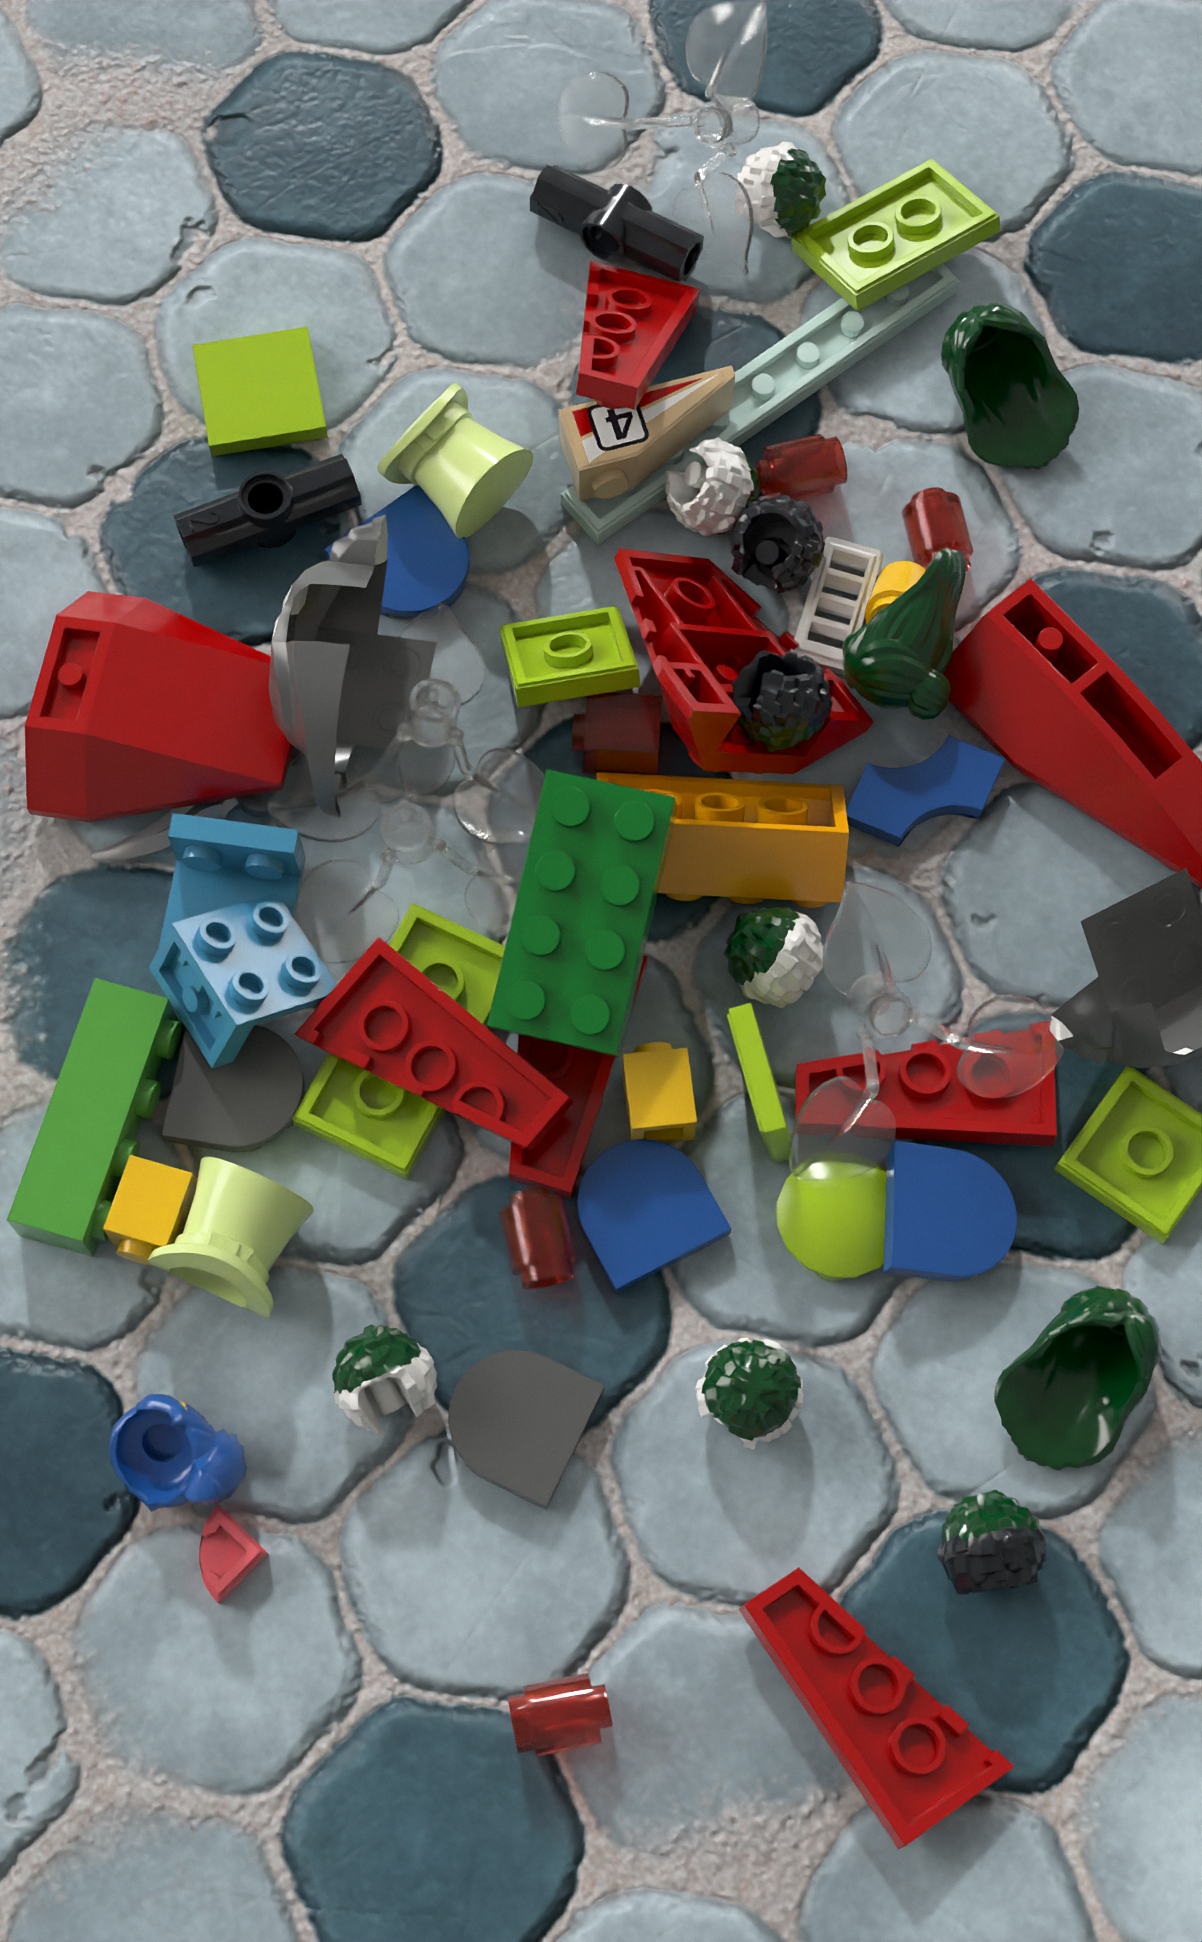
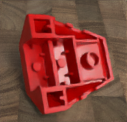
M621 548L618 550L614 560L657 676L672 726L689 749L691 759L704 771L795 774L867 732L874 723L844 682L828 668L824 670V679L829 682V698L833 705L831 714L825 719L822 728L814 733L809 740H803L802 743L796 744L794 747L779 749L774 752L767 751L762 741L748 738L738 722L741 712L732 702L733 689L731 683L738 677L742 668L753 661L758 652L765 650L783 656L787 651L791 652V649L794 651L800 645L794 640L795 637L787 631L779 638L756 617L761 606L709 558Z

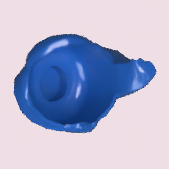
M148 1394L137 1403L136 1407L126 1412L114 1424L108 1444L110 1462L119 1479L131 1494L136 1495L151 1512L164 1507L182 1506L188 1502L203 1503L205 1505L220 1503L232 1496L245 1478L247 1470L244 1448L237 1434H229L224 1429L215 1431L212 1425L208 1424L205 1417L191 1405L165 1394Z

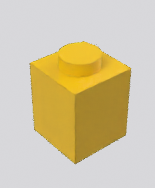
M652 1042L637 1046L634 1049V1053L623 1054L622 1080L630 1140L647 1139L663 1143L694 1140L697 1118L688 1048L672 1049V1045L669 1043Z
M133 1155L129 1156L103 1227L111 1242L118 1246L116 1251L118 1255L133 1262L150 1265L147 1261L153 1250L175 1243L177 1236L184 1232L196 1192L197 1181L193 1173Z

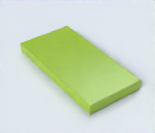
M412 903L389 945L489 1029L490 1027L487 1026L505 946ZM328 1053L292 1117V1122L294 1126L408 1181L445 1110Z

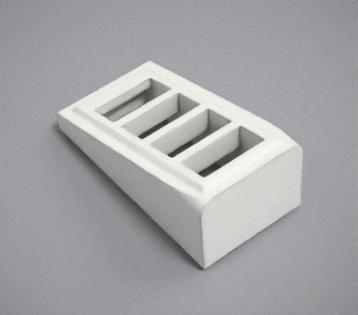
M827 537L825 539L824 557H822L819 567L815 570L794 639L800 645L794 651L791 649V652L797 653L798 658L806 655L812 658L814 663H817L823 670L829 668L833 673L842 675L844 670L842 649L808 639L812 632L844 641L849 635L854 634L864 625L865 608L881 571L884 554L880 550L834 537ZM825 587L857 595V601L825 593ZM818 611L850 619L851 621L849 625L816 615Z

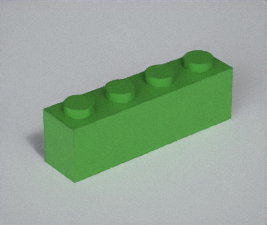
M94 979L7 1217L8 1223L19 1236L94 1257L99 1240L107 1241L109 1239L103 1227L129 1156L139 1157L140 1143L134 1140L142 1118L150 1119L156 1110L161 1092V1083L156 1081L163 1058L169 1060L173 1058L181 1037L182 1024L177 1022L178 1018L169 998L105 980Z

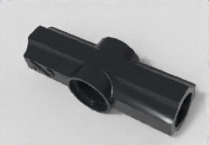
M546 165L537 177L536 185L530 196V211L579 234L585 247L597 258L609 263H617L624 257H627L677 282L681 280L686 282L694 271L699 255L703 250L704 235L653 212L647 198L632 186L614 184L607 190L556 165L552 167Z
M341 453L281 476L268 471L254 473L244 480L238 492L175 514L173 517L189 560L193 567L255 544L265 548L281 547L293 538L298 528L361 506L362 500L351 467ZM264 507H279L278 510L270 514L257 513Z

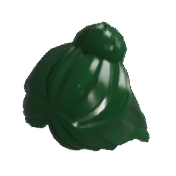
M990 303L987 306L977 305L967 312H962L944 334L941 361L944 370L949 374L955 397L960 405L968 443L972 451L984 462L1002 465L1006 468L1040 469L1048 466L1069 445V436L1075 430L1079 417V404L1076 392L1055 364L1045 337L1029 322L1023 312L1003 303Z
M947 547L937 551L924 574L912 587L897 597L885 609H880L868 624H864L858 631L849 635L844 640L842 646L844 668L842 677L847 681V685L851 689L856 690L861 697L870 703L885 709L908 708L912 716L922 720L935 719L946 708L951 686L943 673L952 659L955 617L966 576V562L962 551Z
M1096 1286L1093 1289H1085L1072 1295L1070 1299L1063 1303L1060 1313L1040 1333L1032 1346L1002 1371L995 1386L994 1403L999 1412L1002 1426L1011 1436V1441L1017 1447L1018 1454L1022 1455L1026 1461L1035 1462L1039 1466H1049L1060 1471L1066 1467L1081 1468L1094 1465L1102 1461L1114 1450L1129 1414L1147 1392L1154 1368L1162 1353L1157 1321L1155 1317L1149 1314L1147 1306L1139 1298L1131 1296L1126 1290L1112 1289L1109 1286Z

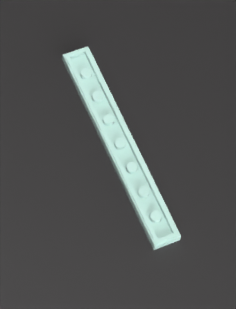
M941 264L859 311H856L843 298L839 299L735 372L733 407L637 487L629 488L622 494L609 499L594 497L579 501L575 487L572 485L561 493V505L590 538L599 545L668 496L666 495V470L685 472L687 466L692 462L706 464L702 456L689 451L691 448L697 447L704 440H712L716 437L729 444H733L734 447H738L957 293L960 281L944 264Z

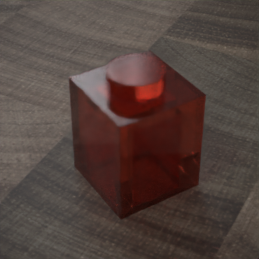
M601 693L587 696L586 714L574 713L572 750L583 751V773L597 774V772L657 775L662 696Z

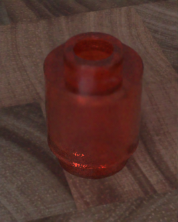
M822 434L765 446L763 449V460L755 462V470L758 472L760 481L759 489L763 496L771 495V497L775 498L777 495H789L792 499L803 500L833 493L835 486L847 482L846 459L842 445L836 436L825 439Z
M939 487L927 488L914 494L911 502L902 510V518L914 563L927 569L936 552L947 547L962 551L967 572L971 567L969 558L973 554V546L960 497L955 493L946 492Z
M544 1187L530 1188L512 1194L509 1197L511 1205L499 1212L512 1273L520 1276L522 1287L526 1290L547 1288L571 1280L574 1277L572 1263L577 1260L563 1198L560 1196H549L547 1188Z
M588 1673L523 1686V1694L507 1697L518 1753L535 1750L536 1757L601 1744L600 1729L613 1726L605 1684L591 1686Z

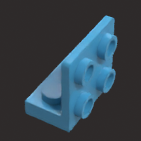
M172 813L168 839L177 861L159 947L173 922L270 894H277L293 918H295L306 860L299 830Z
M277 894L266 895L171 923L149 966L151 973L166 997L169 998L173 1008L212 1069L234 1061L253 1026L319 1005L337 985Z

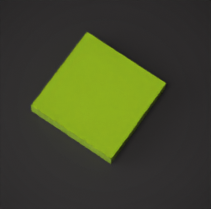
M308 326L192 345L208 444L212 457L328 437Z
M611 606L499 626L501 645L518 708L641 687L639 667L618 607Z
M747 1003L730 1008L727 1018L759 1131L770 1159L777 1163L795 1158L797 1155L752 1005Z
M1126 1066L1059 1160L1054 1170L1163 1244L1202 1189V1114L1135 1068Z

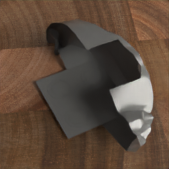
M386 514L372 519V522L353 528L347 537L333 543L329 561L320 562L304 570L301 576L292 584L283 601L282 612L275 622L271 643L269 694L274 721L289 743L306 755L317 805L324 814L340 818L341 815L336 798L337 791L346 790L347 778L345 771L354 744L414 751L437 642L377 634L388 561Z
M1187 868L1080 921L1098 977L1051 1014L1049 1030L1064 1049L1068 1048L1078 1057L1089 1058L1098 1064H1102L1108 1058L1114 1064L1134 1068L1171 1066L1186 1059L1202 1055V916Z

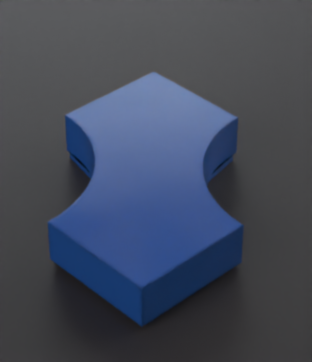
M948 735L945 742L933 755L917 764L900 768H888L867 763L846 809L848 826L899 847L912 829L931 818L943 815H959L979 819L1002 769L1005 758Z

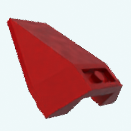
M87 591L55 617L26 719L25 761L28 812L30 815L90 823L283 790L294 746L289 743L274 721L269 694L271 656L147 598Z

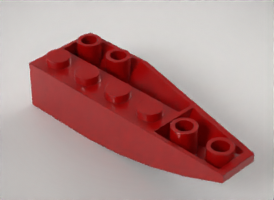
M1030 578L985 613L952 652L951 662L943 673L951 686L948 700L1015 769L1175 872L1187 868L1190 881L1202 888L1201 760L1122 669Z

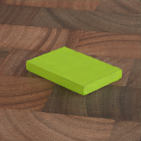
M931 158L804 228L803 231L796 232L791 236L792 250L856 311H859L999 233L1000 216Z

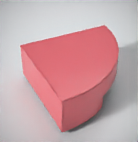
M218 1504L203 1527L199 1549V1564L202 1580L207 1590L221 1604L268 1556V1553Z

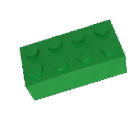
M546 769L487 1026L504 1032L620 1058L678 807L675 797Z

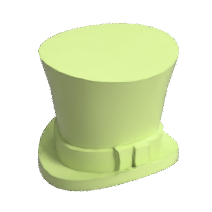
M455 382L416 419L396 444L384 455L378 465V472L392 483H413L414 485H419L441 511L455 535L462 539L464 536L467 538L481 529L512 497L532 466L533 453L529 449L502 438L473 420L471 413L468 412L467 393L463 387Z
M204 1157L201 1159L196 1192L183 1234L177 1236L174 1244L153 1250L147 1262L263 1318H269L273 1308V1299L266 1286L269 1280L268 1272L293 1235L312 1215L314 1208L298 1194L260 1174L223 1159Z

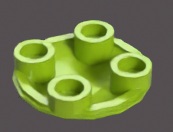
M827 1152L804 1161L786 1179L776 1204L777 1228L787 1250L805 1268L814 1271L819 1278L828 1282H837L844 1278H857L879 1269L884 1264L887 1172L877 1162L852 1152Z

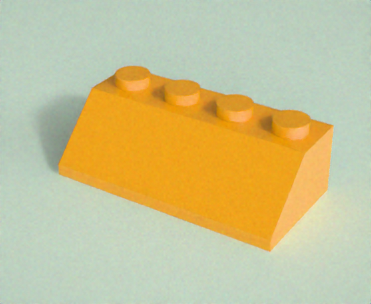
M597 772L596 780L675 797L678 808L658 893H665L668 897L680 901H692L704 895L728 897L730 900L741 904H757L764 901V899L791 900L796 905L810 908L824 906L827 902L843 903L849 839L843 785Z

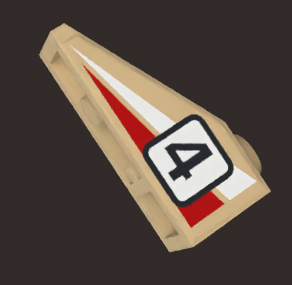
M732 365L649 386L635 410L629 408H605L597 404L595 400L559 409V441L579 501L594 497L609 499L622 494L629 488L637 487L733 407L735 373Z

